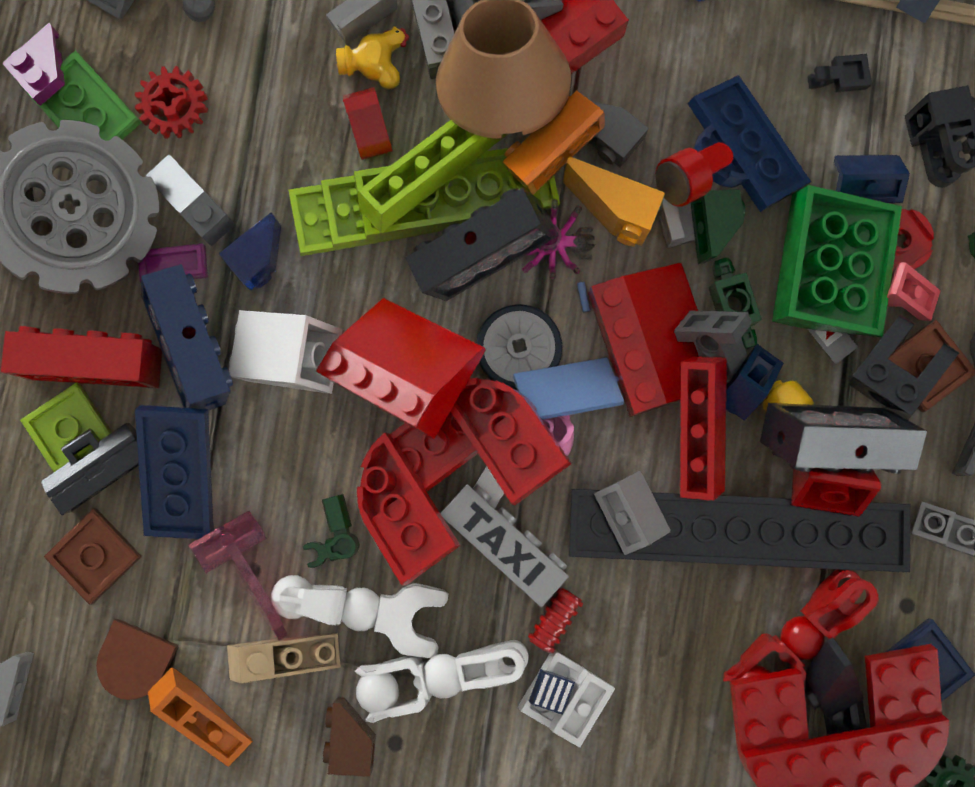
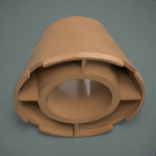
M481 0L472 5L463 15L436 74L438 100L449 119L470 133L488 138H502V134L522 132V135H526L544 127L563 109L571 89V71L566 56L534 10L521 0Z

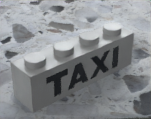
M467 484L440 514L542 608L569 577L563 572L567 565L553 552L549 557L541 552L538 547L542 542L530 531L526 530L523 534L513 526L517 520L503 507L496 511L488 503L492 497L478 484L473 489Z

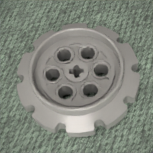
M61 120L60 127L55 131L49 130L43 122L35 123L14 132L8 137L9 145L12 148L8 152L0 151V263L10 273L20 280L26 279L29 275H36L39 278V288L46 291L77 294L79 286L84 282L90 283L96 291L114 285L128 275L129 269L126 266L128 260H134L138 263L142 262L157 232L156 227L149 224L148 218L158 215L159 199L153 178L142 177L138 173V170L142 167V159L122 139L114 136L111 140L105 141L99 136L100 128L98 126L74 120ZM65 167L72 172V177L67 181H60L52 173L56 168ZM92 180H98L105 185L106 190L101 194H94L88 190L86 185ZM34 187L40 188L44 191L45 197L41 201L33 202L26 198V191ZM65 201H71L73 206H77L75 207L74 214H68V211L63 208ZM98 213H106L110 215L113 223L109 227H100L96 225L93 217ZM37 221H46L51 224L53 229L48 235L40 236L33 232L32 226ZM79 233L85 237L87 242L81 248H73L67 243V237L70 234Z

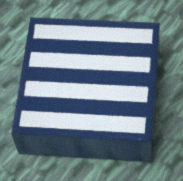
M540 669L529 702L534 706L563 715L575 682L570 678Z

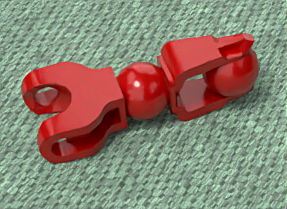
M835 570L816 588L809 602L800 610L805 616H796L786 621L781 630L780 638L776 634L774 636L768 633L761 634L740 656V661L724 672L722 680L730 682L733 679L771 673L768 669L757 663L771 651L775 650L783 662L790 664L788 669L798 668L803 673V681H805L807 674L803 669L805 664L801 660H809L816 657L825 644V637L828 639L835 638L841 632L861 622L878 603L876 588L867 580L860 578L853 570ZM850 578L838 588V583L841 579ZM865 589L866 599L862 603L854 604Z

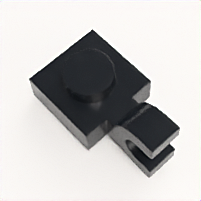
M867 54L836 56L831 61V66H817L814 68L815 74L807 76L809 89L821 88L834 83L836 92L867 90L872 85Z

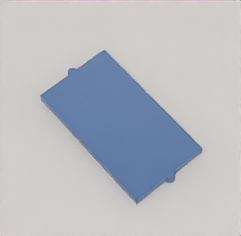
M607 357L513 374L517 391L533 403L537 408L536 412L542 420L624 404V399L618 386L619 378L614 376Z

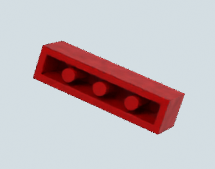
M693 356L681 362V498L714 501L725 491L727 358Z

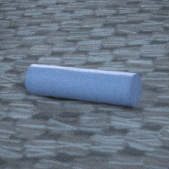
M585 282L577 283L582 311L589 312L591 309Z

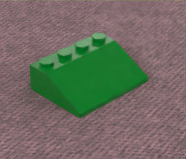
M808 185L792 194L772 322L804 329L883 337L889 299L887 295L891 285L902 206Z

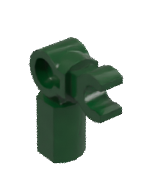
M344 494L322 499L329 531L334 533V537L326 539L325 544L313 541L303 546V550L313 548L318 552L317 560L307 563L310 568L322 565L327 558L330 561L348 559L359 550V540L349 530L352 524Z

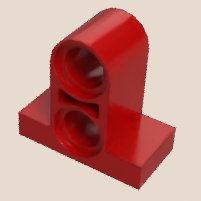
M371 87L343 95L344 106L361 160L393 152L375 88Z

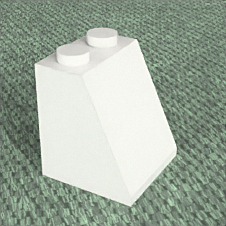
M239 310L238 321L235 326L233 350L229 361V373L233 378L248 382L332 394L334 383L317 373L316 369L331 344L342 334L343 329L307 315Z

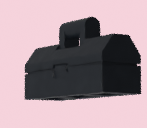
M125 423L100 440L96 433L89 428L61 447L69 462L43 479L41 483L45 493L49 498L52 497L50 500L61 515L74 511L139 466L136 429L130 423ZM91 444L95 450L80 459L77 453Z

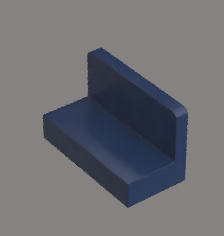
M835 156L834 164L839 173L836 191L885 203H903L910 173L900 156Z

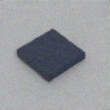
M928 618L886 652L932 644L938 649L942 702L973 678L975 673L934 620Z

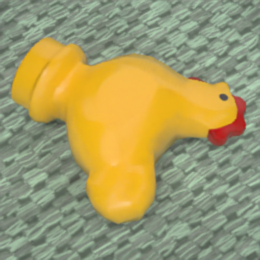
M394 26L392 30L364 36L358 47L354 50L348 45H345V48H336L339 75H348L350 77L354 71H360L367 79L378 81L385 89L396 88L400 83V73L391 63L392 53L399 47L404 48L407 46L409 35L406 34L405 29H398Z

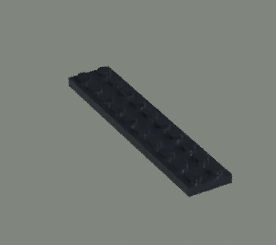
M571 489L569 557L910 573L911 504L871 502L859 517L792 506V499L720 495L714 501L681 498L680 494L652 492L670 528V533L649 546L624 555L594 493L600 490Z

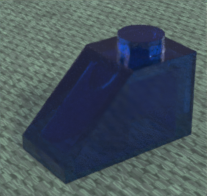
M269 213L219 253L249 290H252L254 287L258 289L267 284L272 278L271 274L276 271L281 224L272 213Z

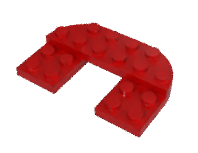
M470 378L435 439L404 423L391 434H382L368 450L361 464V467L364 468L360 487L357 486L359 512L366 528L401 585H408L461 546L427 492L474 456L480 455L510 503L514 505L521 502L572 464L536 412L537 408L519 391L499 381Z
M932 644L866 655L865 668L870 728L810 739L808 735L803 673L798 668L730 680L736 744L744 769L757 787H914L937 765L947 745L949 735V719L942 714L938 649Z

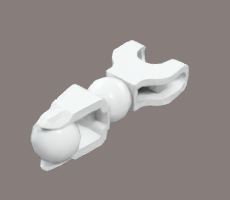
M289 575L280 579L274 585L271 592V603L274 610L280 616L287 619H298L306 616L329 625H340L342 621L348 628L355 631H366L374 627V632L387 635L394 648L401 654L432 658L438 655L439 647L434 639L415 632L412 627V618L415 612L422 607L444 606L448 601L449 593L437 587L412 583L403 587L396 594H381L379 598L374 591L367 588H355L347 592V588L343 586L311 585L303 577Z
M510 640L461 653L457 657L448 654H438L430 658L427 663L422 661L421 657L408 655L384 661L383 663L361 665L354 671L361 676L356 687V698L360 706L369 712L366 721L371 723L387 717L393 718L417 713L423 710L432 696L451 698L457 695L461 689L466 691L476 688H490L518 680L528 663L529 653L523 643L517 640ZM503 657H510L516 665H506ZM410 669L415 676L413 684L419 691L418 698L396 703L399 697V685L394 676L389 672Z

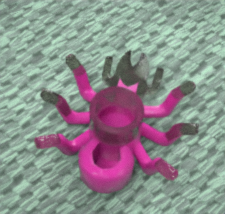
M552 200L550 219L559 236L526 255L538 253L532 261H529L522 268L524 273L537 266L545 255H549L550 279H555L556 250H558L566 267L575 274H579L580 269L575 263L570 261L565 251L567 247L576 254L578 259H592V255L580 253H587L595 247V244L586 242L594 240L595 236L581 234L583 232H592V227H581L571 236L565 235L582 210L581 206H576L568 221L560 230L556 226L558 200Z

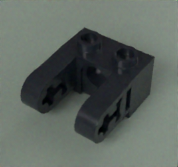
M968 85L928 93L904 117L911 146L920 145L928 180L934 186L943 188L958 180L962 173L969 172L975 167V98L971 96ZM966 137L967 139L962 143L960 139ZM962 151L964 154H970L971 158L966 161L965 158H960L959 152ZM943 166L944 169H950L951 173L946 176L945 173H939L938 169Z
M900 314L854 373L849 385L881 407L909 420L960 352L944 343L918 378L914 377L889 360L915 325V323Z

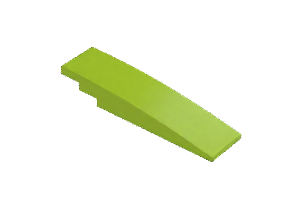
M508 148L486 151L382 233L359 211L358 190L389 166L354 171L353 176L321 180V185L289 189L300 256L439 232L452 224H462L472 218L471 214L478 208L483 206L490 207L500 201L501 195L508 190L523 187L503 164V161L506 159L504 154ZM554 176L534 194L536 198L542 201L545 209L560 205Z

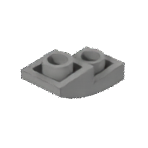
M921 502L911 534L975 557V520L957 515L956 512Z

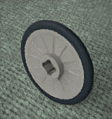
M522 304L509 305L491 314L481 326L476 344L486 349L479 361L484 373L492 381H499L515 390L517 388L513 374L558 366L563 349L562 338L555 322L540 309ZM525 342L526 351L518 352V354L515 353L513 343Z

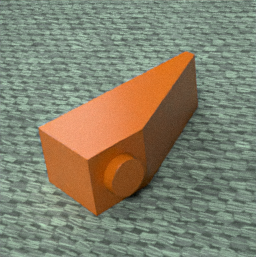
M171 667L148 691L150 710L154 715L227 767L252 743V738L198 685L175 668Z

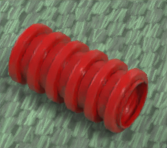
M563 587L556 591L558 593L556 597H551V606L545 607L546 614L540 615L539 619L541 622L533 627L535 632L528 635V638L534 645L547 653L555 652V643L559 644L561 642L559 637L561 634H566V625L572 624L571 617L577 616L578 612L576 609L584 604L579 597Z

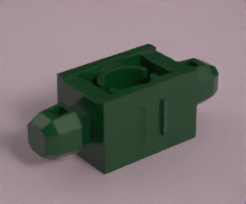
M728 257L722 258L713 263L715 279L718 278L719 281H715L708 289L716 311L738 312L729 307L728 297L731 295V297H736L740 300L742 304L740 312H748L752 322L741 339L745 349L752 348L757 345V336L755 329L752 330L751 326L756 325L762 320L747 272L734 276L733 273L736 270L732 261Z

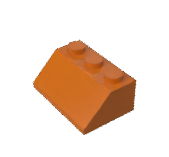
M576 90L568 97L563 109L551 122L530 133L531 135L522 143L517 141L508 148L504 154L506 156V159L503 161L504 166L528 192L534 195L567 163L569 156L574 157L605 127L604 111Z

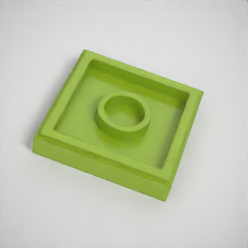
M79 383L73 384L20 420L53 472L69 462L61 447L89 428L96 433L100 440L112 433ZM90 444L78 452L77 455L82 459L95 449Z

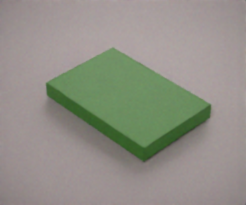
M76 50L62 61L61 64L65 85L41 106L36 102L58 128L60 127L61 120L89 123L100 128L99 136L105 141L111 140L114 136L123 140L142 123Z

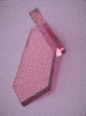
M247 511L189 544V547L205 574L231 560L267 624L277 639L281 640L288 634L276 609L242 554L244 551L267 539L263 529L250 511Z

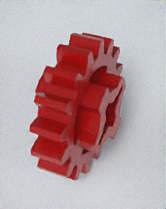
M165 66L161 67V75L158 76L152 71L149 72L151 81L148 83L141 80L140 84L144 91L135 92V97L142 102L135 105L137 112L142 114L139 117L141 122L145 126L149 125L148 128L155 135L160 131L166 139L170 137L171 132H174L178 139L182 138V130L187 129L191 134L194 133L192 124L195 122L202 125L203 121L199 114L208 113L207 107L202 103L208 100L206 93L201 91L203 85L198 79L194 80V76L190 71L187 70L182 74L178 66L173 68L172 73H169ZM175 84L182 85L188 88L189 90L186 91L185 88L178 89ZM154 115H158L159 117L165 116L168 121H162L156 118Z

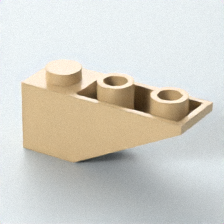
M338 633L227 645L230 680L238 683L341 668Z

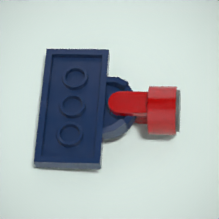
M739 75L694 96L687 103L705 130L698 136L694 149L685 148L661 160L655 172L657 188L659 191L665 192L663 198L677 207H683L706 195L711 190L713 182L720 186L726 187L742 185L758 210L762 212L811 183V180Z

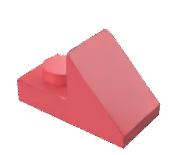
M899 263L892 272L891 285L887 298H889L887 307H902L918 320L931 321L941 290L907 263Z

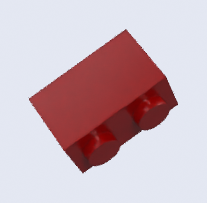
M811 468V471L808 472L793 469L791 505L860 517L881 490V482L873 469L871 473H862L849 468H842L841 472H831L822 468Z

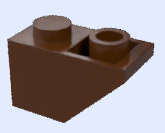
M337 697L333 702V707L328 706L326 712V728H331L330 742H325L323 763H329L328 774L370 777L374 768L376 734L345 698Z

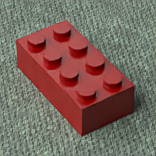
M20 326L18 332L5 331L1 373L32 381L159 388L162 350L153 345L152 340L144 339L140 334L121 333V338L108 336L107 332L87 331V335L84 336L74 334L75 331L59 328H54L51 334L41 332L39 328Z

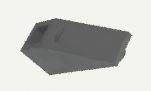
M593 102L604 111L605 127L589 143L598 150V155L608 164L615 163L618 167H621L643 142L649 128L622 107Z

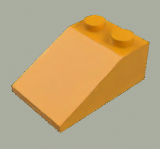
M568 157L563 183L610 234L617 236V240L620 243L632 247L636 244L642 246L652 228L665 192L576 158Z

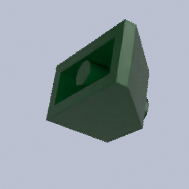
M740 189L710 190L706 195L690 203L698 264H704L717 257L744 223L746 209L744 201L741 200Z

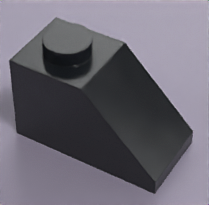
M833 637L828 639L805 671L807 674L805 682L808 688L804 690L805 696L815 710L820 707L827 719L864 699L852 663Z

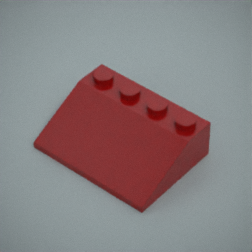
M562 0L564 5L561 11L541 20L566 56L571 74L624 37L629 20L614 0Z
M682 263L624 275L591 286L588 296L614 373L619 378L618 384L629 417L681 401V362L690 357L699 356L694 342H678L674 333L676 327L689 311H698Z
M382 298L331 344L316 372L341 388L435 439L486 349Z

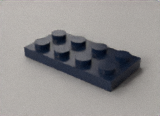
M139 405L135 409L144 536L210 540L214 535L208 409Z

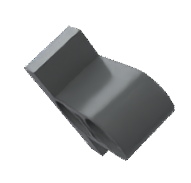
M689 311L676 327L674 333L678 342H694L699 356L727 358V384L746 361L747 353L741 337L752 322L748 312Z

